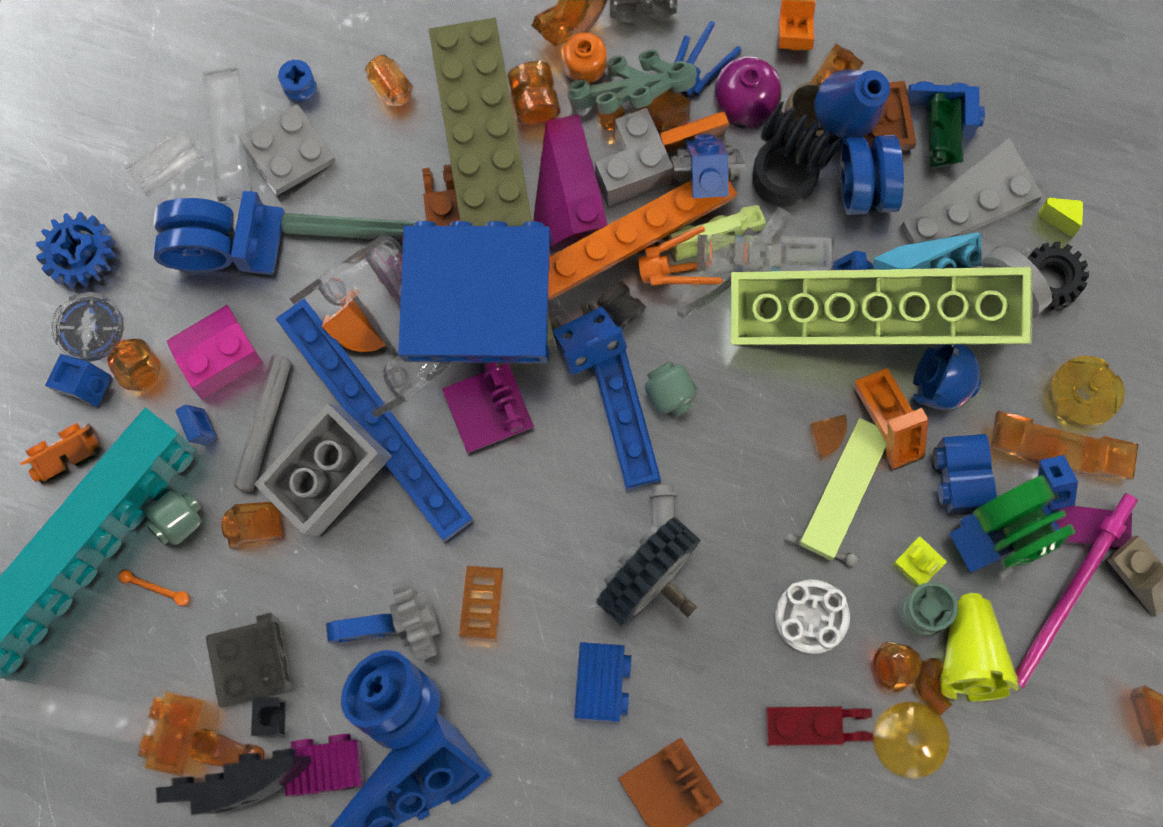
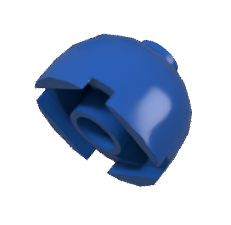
M938 345L935 349L928 347L918 363L913 378V384L919 385V395L913 393V398L917 403L937 410H952L960 407L970 398L974 397L980 389L981 379L978 358L965 345Z

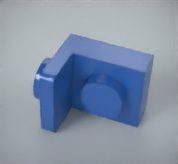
M60 354L45 386L56 392L79 398L89 405L97 407L112 376L88 361Z

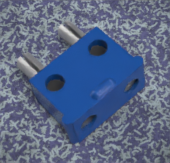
M589 300L587 301L588 306L585 302L581 306L585 315L566 324L560 316H555L556 321L553 317L550 320L551 326L554 329L552 333L557 347L563 355L571 375L590 368L627 348L622 328L616 327L603 306L596 309L592 301Z

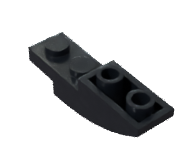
M296 749L272 751L273 758L262 759L261 753L238 755V762L223 764L224 773L205 774V782L195 783L194 776L171 778V786L156 787L157 803L190 801L191 815L215 814L235 810L260 801L285 787L311 764V756H296Z

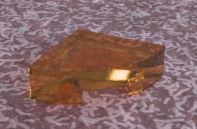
M846 414L811 423L810 429L820 460L832 455L843 442L847 431Z

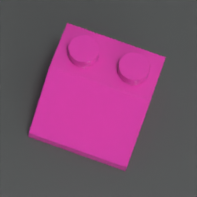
M228 305L166 340L177 365L191 388L201 399L206 398L263 363Z

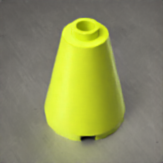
M978 593L962 595L960 600L957 601V616L949 627L940 683L941 692L944 696L957 700V693L968 694V701L971 702L1006 698L1010 696V688H1013L1016 692L1019 690L1018 678L992 604Z

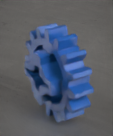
M78 212L75 219H72L68 213H64V222L62 223L52 219L51 224L54 228L51 231L47 229H42L41 231L46 240L36 242V246L42 251V253L36 256V259L43 265L41 268L48 277L52 276L51 278L58 285L65 281L69 288H74L76 281H79L84 287H88V278L90 277L99 282L101 277L98 272L101 269L110 271L111 268L106 263V260L113 259L116 256L110 249V247L115 245V241L108 235L110 233L104 223L100 224L99 220L93 215L87 220L82 212ZM80 231H87L89 233L81 234ZM58 264H61L63 267L70 265L72 270L61 268Z

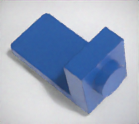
M928 81L909 85L907 96L909 105L928 106V102L935 93L946 94V99L948 100L962 97L963 139H973L978 127H983L985 108L984 106H979L978 86H968L965 83L934 85Z
M712 134L696 135L694 137L695 140H688L687 150L691 158L692 197L729 196L728 153L722 140L716 139V136Z

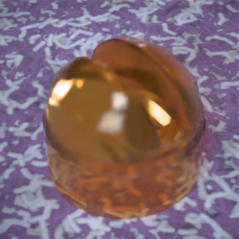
M620 105L616 111L609 114H601L599 109L596 111L600 126L608 132H614L615 119L625 116L623 105Z

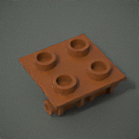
M682 737L618 778L648 827H686L723 803Z

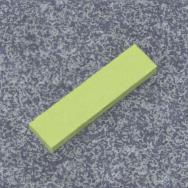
M861 418L858 419L799 543L800 546L828 560L833 561L886 448L887 444L876 425Z

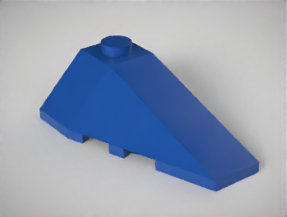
M438 713L434 724L421 739L410 746L392 749L330 827H397L416 816L420 821L430 816V809L448 800L452 805L464 799L491 776L490 770L459 730Z

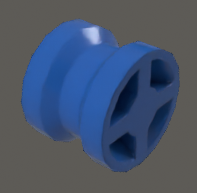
M296 59L287 61L281 66L278 79L286 97L294 102L309 100L314 95L317 85L310 66L306 62Z

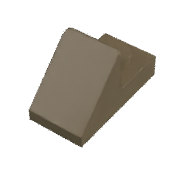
M1132 536L1107 561L1153 617H1157L1163 611V564L1140 536Z

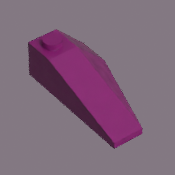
M579 114L546 120L533 221L541 222L544 226L550 227L553 235V242H550V253L559 252L608 225Z

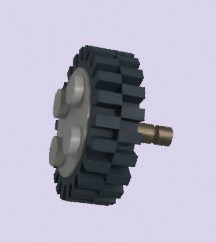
M673 517L659 529L655 526L651 527L639 541L642 544L641 546L636 548L632 545L618 560L622 567L616 566L604 580L607 584L606 588L601 592L596 603L620 626L625 625L660 593L676 608H679V611L687 618L698 608L671 581L696 549L700 539L676 517Z

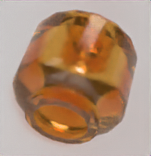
M139 338L119 341L107 358V366L119 385L126 390L143 391L152 387L158 379L162 366L150 345Z

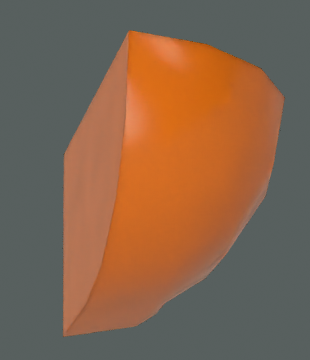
M351 290L338 301L342 308L331 317L327 315L323 321L322 327L333 339H336L338 343L347 349L369 352L386 346L385 335L380 324L366 305Z

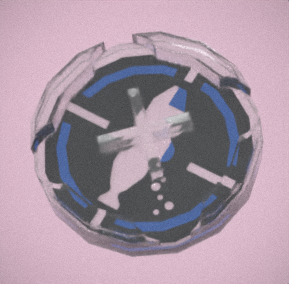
M93 292L78 293L68 298L69 301L56 309L51 322L52 338L59 349L67 356L88 362L98 361L111 354L119 345L124 332L123 316L117 306L104 295Z

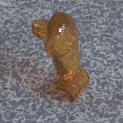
M210 729L198 730L192 735L188 744L189 754L192 759L203 764L223 767V764L238 762V755L248 753H261L262 759H264L262 747L246 743V745Z

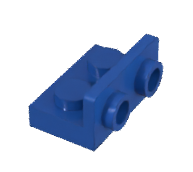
M252 191L242 192L231 258L239 271L271 275L275 271L282 232L281 222L285 211L282 207L263 205L257 192Z

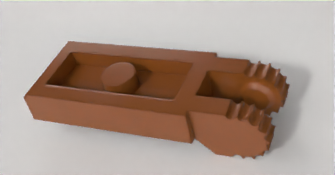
M451 164L444 165L443 178L446 182L447 190L434 192L433 190L434 179L430 167L422 168L426 221L434 222L436 226H450L451 222L460 221Z

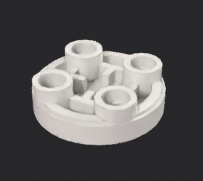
M809 579L792 584L782 594L775 608V625L781 639L790 648L803 654L816 655L830 651L842 641L849 628L850 612L845 595L824 581Z

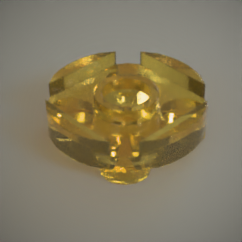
M1077 356L1061 365L1052 376L1048 389L1049 400L1055 417L1079 428H1095L1107 423L1118 412L1124 401V384L1119 374L1116 376L1114 371L1109 368L1110 364L1095 356ZM1083 384H1088L1089 390L1094 391L1095 396L1085 400L1078 394L1077 389H1081Z

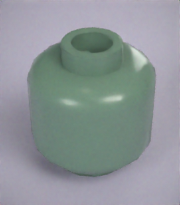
M672 361L647 374L649 380L645 383L644 388L659 413L672 412L674 417L693 407L690 400L696 396L697 387L683 365H673Z
M168 491L148 508L146 515L149 521L145 525L162 544L165 545L170 542L171 544L178 545L200 526L201 519L197 511L201 509V506L188 492L181 496L175 491Z

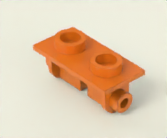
M76 422L58 432L61 439L49 446L44 440L27 449L25 452L28 457L20 464L23 466L30 462L33 468L29 469L28 472L33 481L42 480L45 482L67 469L60 458L62 455L66 454L71 464L74 465L96 454L95 449L99 448L100 444L94 434L87 437L85 431L91 427L89 423L80 428Z

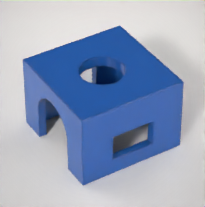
M1061 455L1039 460L1038 476L1044 475L1052 491L1056 492L1059 497L1047 505L1049 510L1075 506L1078 480L1066 457Z

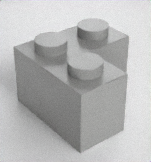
M647 108L615 119L614 137L621 152L595 161L596 179L607 207L672 184L673 175L672 163Z

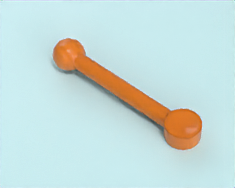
M127 569L121 570L118 573V580L121 583L131 582L174 599L175 603L179 606H186L190 602L189 594L184 591L176 593L133 576L131 571Z

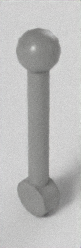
M786 533L784 541L793 545H799L801 538L797 535ZM837 551L835 558L844 561L849 567L857 565L858 557L856 554H844Z

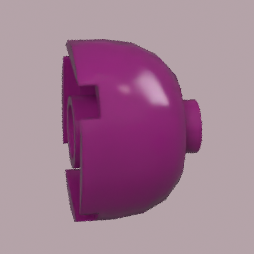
M741 57L728 63L721 70L714 86V104L718 113L725 112L730 124L735 125V123L746 125V128H754L765 124L782 99V83L776 69L767 61L757 57Z

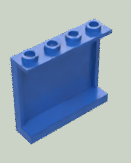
M417 221L414 223V226H404L398 355L404 362L549 364V347L547 345L550 242H553L550 227L536 221L524 222L522 226H508L507 223L501 221H490L486 223V226H472V223L466 221H453L450 223V226H436V223L431 221Z

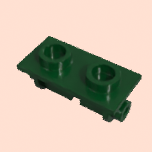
M935 93L928 102L931 169L964 162L962 97L948 100L946 99V94Z

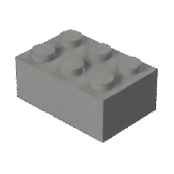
M327 403L254 485L303 535L320 536L392 456L343 407Z

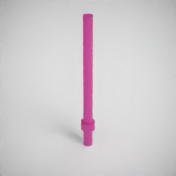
M1124 493L1112 515L1106 516L1099 527L1101 533L1015 673L1020 688L1024 689L1114 540H1119L1126 529L1124 523L1138 502L1132 495Z

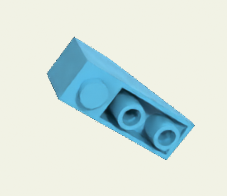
M976 232L899 246L875 257L874 270L973 268L974 266H981V234Z

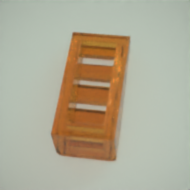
M467 566L459 638L461 640L498 642L503 568ZM474 577L495 578L494 585L473 584ZM473 591L493 593V599L472 598ZM471 605L492 607L491 613L471 612ZM470 620L490 621V627L470 626Z

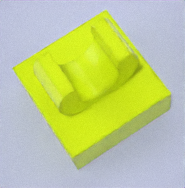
M919 536L893 565L916 587H919L921 584L927 583L947 561Z

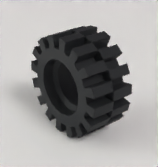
M1049 242L1044 243L1040 248H1035L1027 257L1040 272L1043 267L1054 265L1059 267L1066 275L1064 286L1060 288L1050 287L1052 302L1049 306H1052V311H1057L1062 306L1063 308L1070 306L1088 284L1086 280L1089 278V271H1084L1088 266L1086 260L1082 262L1078 260L1082 254L1079 251L1074 255L1070 253L1073 246L1069 244L1063 249L1060 248L1061 242H1054L1051 247Z

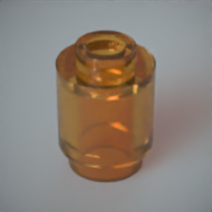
M383 54L373 58L365 68L367 80L386 106H401L409 100L413 85L394 59Z

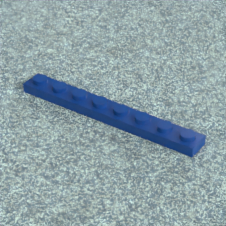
M303 298L275 318L341 407L392 456L385 465L445 543L473 522V518L338 341L333 339L322 327V320L306 299Z

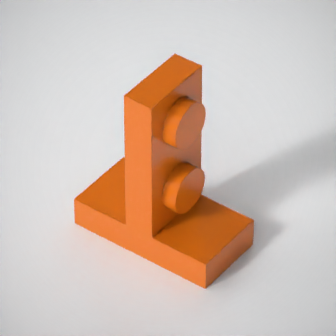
M886 368L855 380V390L887 444L886 460L891 469H896L925 457L929 419L922 408L915 411L912 410L889 369Z

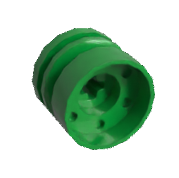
M1044 475L1033 478L1003 493L972 512L984 534H991L1000 530L1004 532L1005 537L992 547L995 553L1012 546L1014 553L1000 561L1004 569L1028 565L1059 549L1070 536L1076 533L1072 524L1057 531L1054 529L1052 524L1067 516L1064 510L1047 515L1043 510L1045 506L1056 498Z

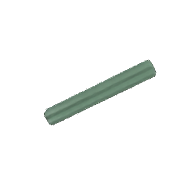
M285 213L282 216L281 228L285 234L402 241L404 226H414L416 221Z

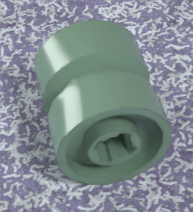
M928 582L921 584L908 594L901 603L900 618L902 624L915 636L929 637L936 635L952 624L957 616L958 604L956 597L948 587L941 583Z

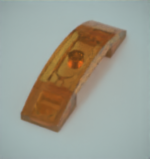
M997 411L990 447L1010 456L1039 464V460L1064 455L1075 473L1132 480L1135 476L1139 444L1108 436H1102L1099 439L1033 424V419Z

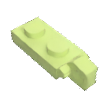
M759 205L744 207L737 214L728 217L725 215L714 217L708 223L702 224L705 227L704 232L670 248L673 260L679 261L740 242L741 236L765 229L766 221ZM685 226L671 234L670 239L696 227Z

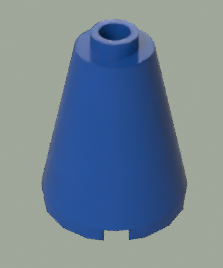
M841 70L827 77L821 84L814 102L816 118L823 129L841 137V139L863 137L870 133L879 123L890 93L888 79L882 73L875 70Z

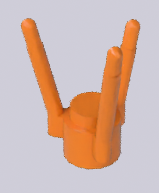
M701 225L658 246L645 248L646 255L638 257L643 284L651 283V286L662 284H722L723 280L720 277L671 276V273L705 268L706 263L702 261L670 265L668 256L660 255V253L704 232L705 227Z

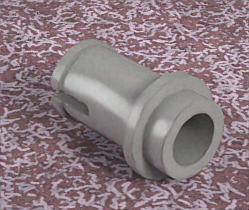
M673 485L652 486V493L648 494L649 499L653 501L654 526L658 529L663 524L665 525L669 519L675 517L674 498L678 497V493L674 492Z

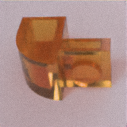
M558 0L557 5L535 15L531 26L545 40L557 47L575 34L589 32L600 18L608 0Z

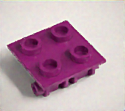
M489 363L484 366L485 372L442 388L467 454L534 428L508 363L498 366V363Z

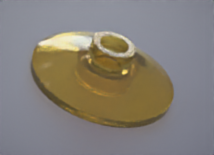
M917 702L896 704L881 715L875 726L873 739L877 756L888 770L898 776L905 778L925 777L935 772L947 757L949 751L948 729L939 714L924 704ZM910 732H916L920 736L918 746L909 744L908 735Z

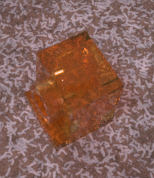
M835 44L825 55L808 83L821 86L823 81L833 73L841 70H860L864 62L857 58L852 51Z

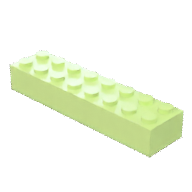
M1031 267L731 272V345L1032 344L1033 270Z

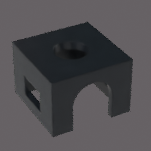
M253 697L251 736L257 738H285L286 700L280 697Z

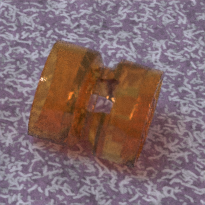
M531 61L520 64L510 70L508 81L511 94L515 97L514 107L519 123L523 125H539L546 123V120L558 117L561 110L557 92L553 89L554 80L548 63Z

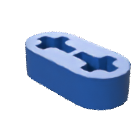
M378 614L326 623L327 642L330 644L382 638L397 634L392 614Z

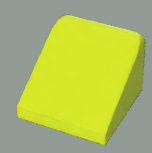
M1048 198L1039 210L1038 217L1064 234L1074 237L1082 227L1083 202L1081 200Z

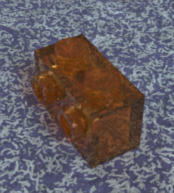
M166 689L162 690L161 697H153L148 715L149 719H154L150 735L143 734L137 755L143 757L142 764L144 768L183 776L204 700L200 697Z

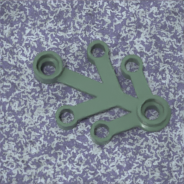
M650 49L642 52L638 57L642 70L657 72L656 74L649 75L628 66L626 58L619 55L610 58L606 66L610 76L621 77L624 80L591 85L584 79L577 80L570 84L567 96L574 110H584L597 103L601 114H609L616 111L620 105L631 99L633 107L643 108L669 89L672 92H684L692 88L696 84L697 70L693 64L685 61L670 64L660 60L658 51Z

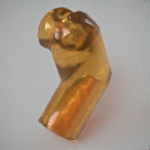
M929 658L922 661L917 668L916 691L930 708L940 716L952 703L939 690L943 663L937 658Z

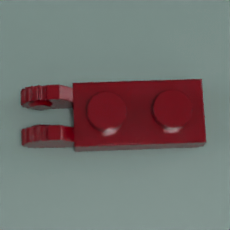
M842 706L766 707L767 746L844 745V743L874 742L873 733L868 731L843 733V719L867 720L872 718V709H842Z

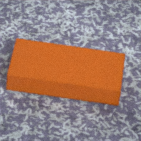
M719 112L660 133L659 136L667 154H669V152L677 151L678 147L687 146V141L695 140L694 137L696 135L712 134L717 137L725 134L729 122L725 112Z

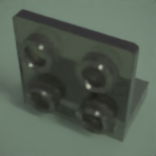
M272 613L256 616L257 623L206 636L219 707L226 708L251 702L253 697H271L294 691L280 620Z

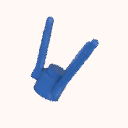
M709 21L688 60L685 62L694 65L715 26L714 21ZM684 36L674 62L683 61L690 36ZM737 46L701 79L699 77L701 71L696 67V84L687 91L674 93L684 98H689L692 93L698 96L704 86L742 51V48Z

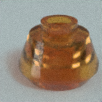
M887 641L883 642L876 650L873 666L879 683L889 691L898 693L918 679L922 670V660L920 655L909 645Z

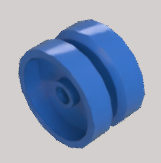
M896 135L875 136L871 146H869L864 137L843 139L840 154V181L844 209L847 215L867 214L872 203L879 213L899 212L903 200L904 169L902 151Z
M176 198L164 201L156 206L154 228L159 234L154 239L153 258L158 264L167 268L190 272L214 271L231 265L233 261L231 258L233 242L229 236H231L234 230V213L230 207L220 202L201 198Z
M383 650L372 653L363 659L348 675L342 689L341 707L347 720L382 747L400 749L410 746L421 739L434 724L440 709V692L436 682L401 653Z

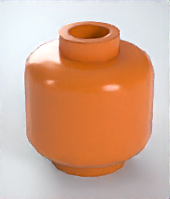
M589 32L578 33L566 41L563 48V68L569 78L573 81L584 79L588 83H592L604 74L607 63V49L604 42L597 35Z

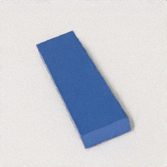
M625 349L594 365L593 370L625 489L630 491L661 483V477Z

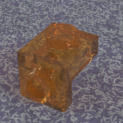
M272 502L235 504L222 518V534L224 538L228 539L229 548H237L242 543L278 540L283 536L279 510Z

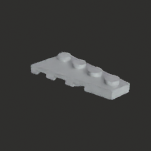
M1009 137L905 219L901 228L910 244L964 235L1040 201L1043 195Z

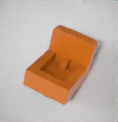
M781 0L778 22L779 48L793 51L813 50L816 0Z

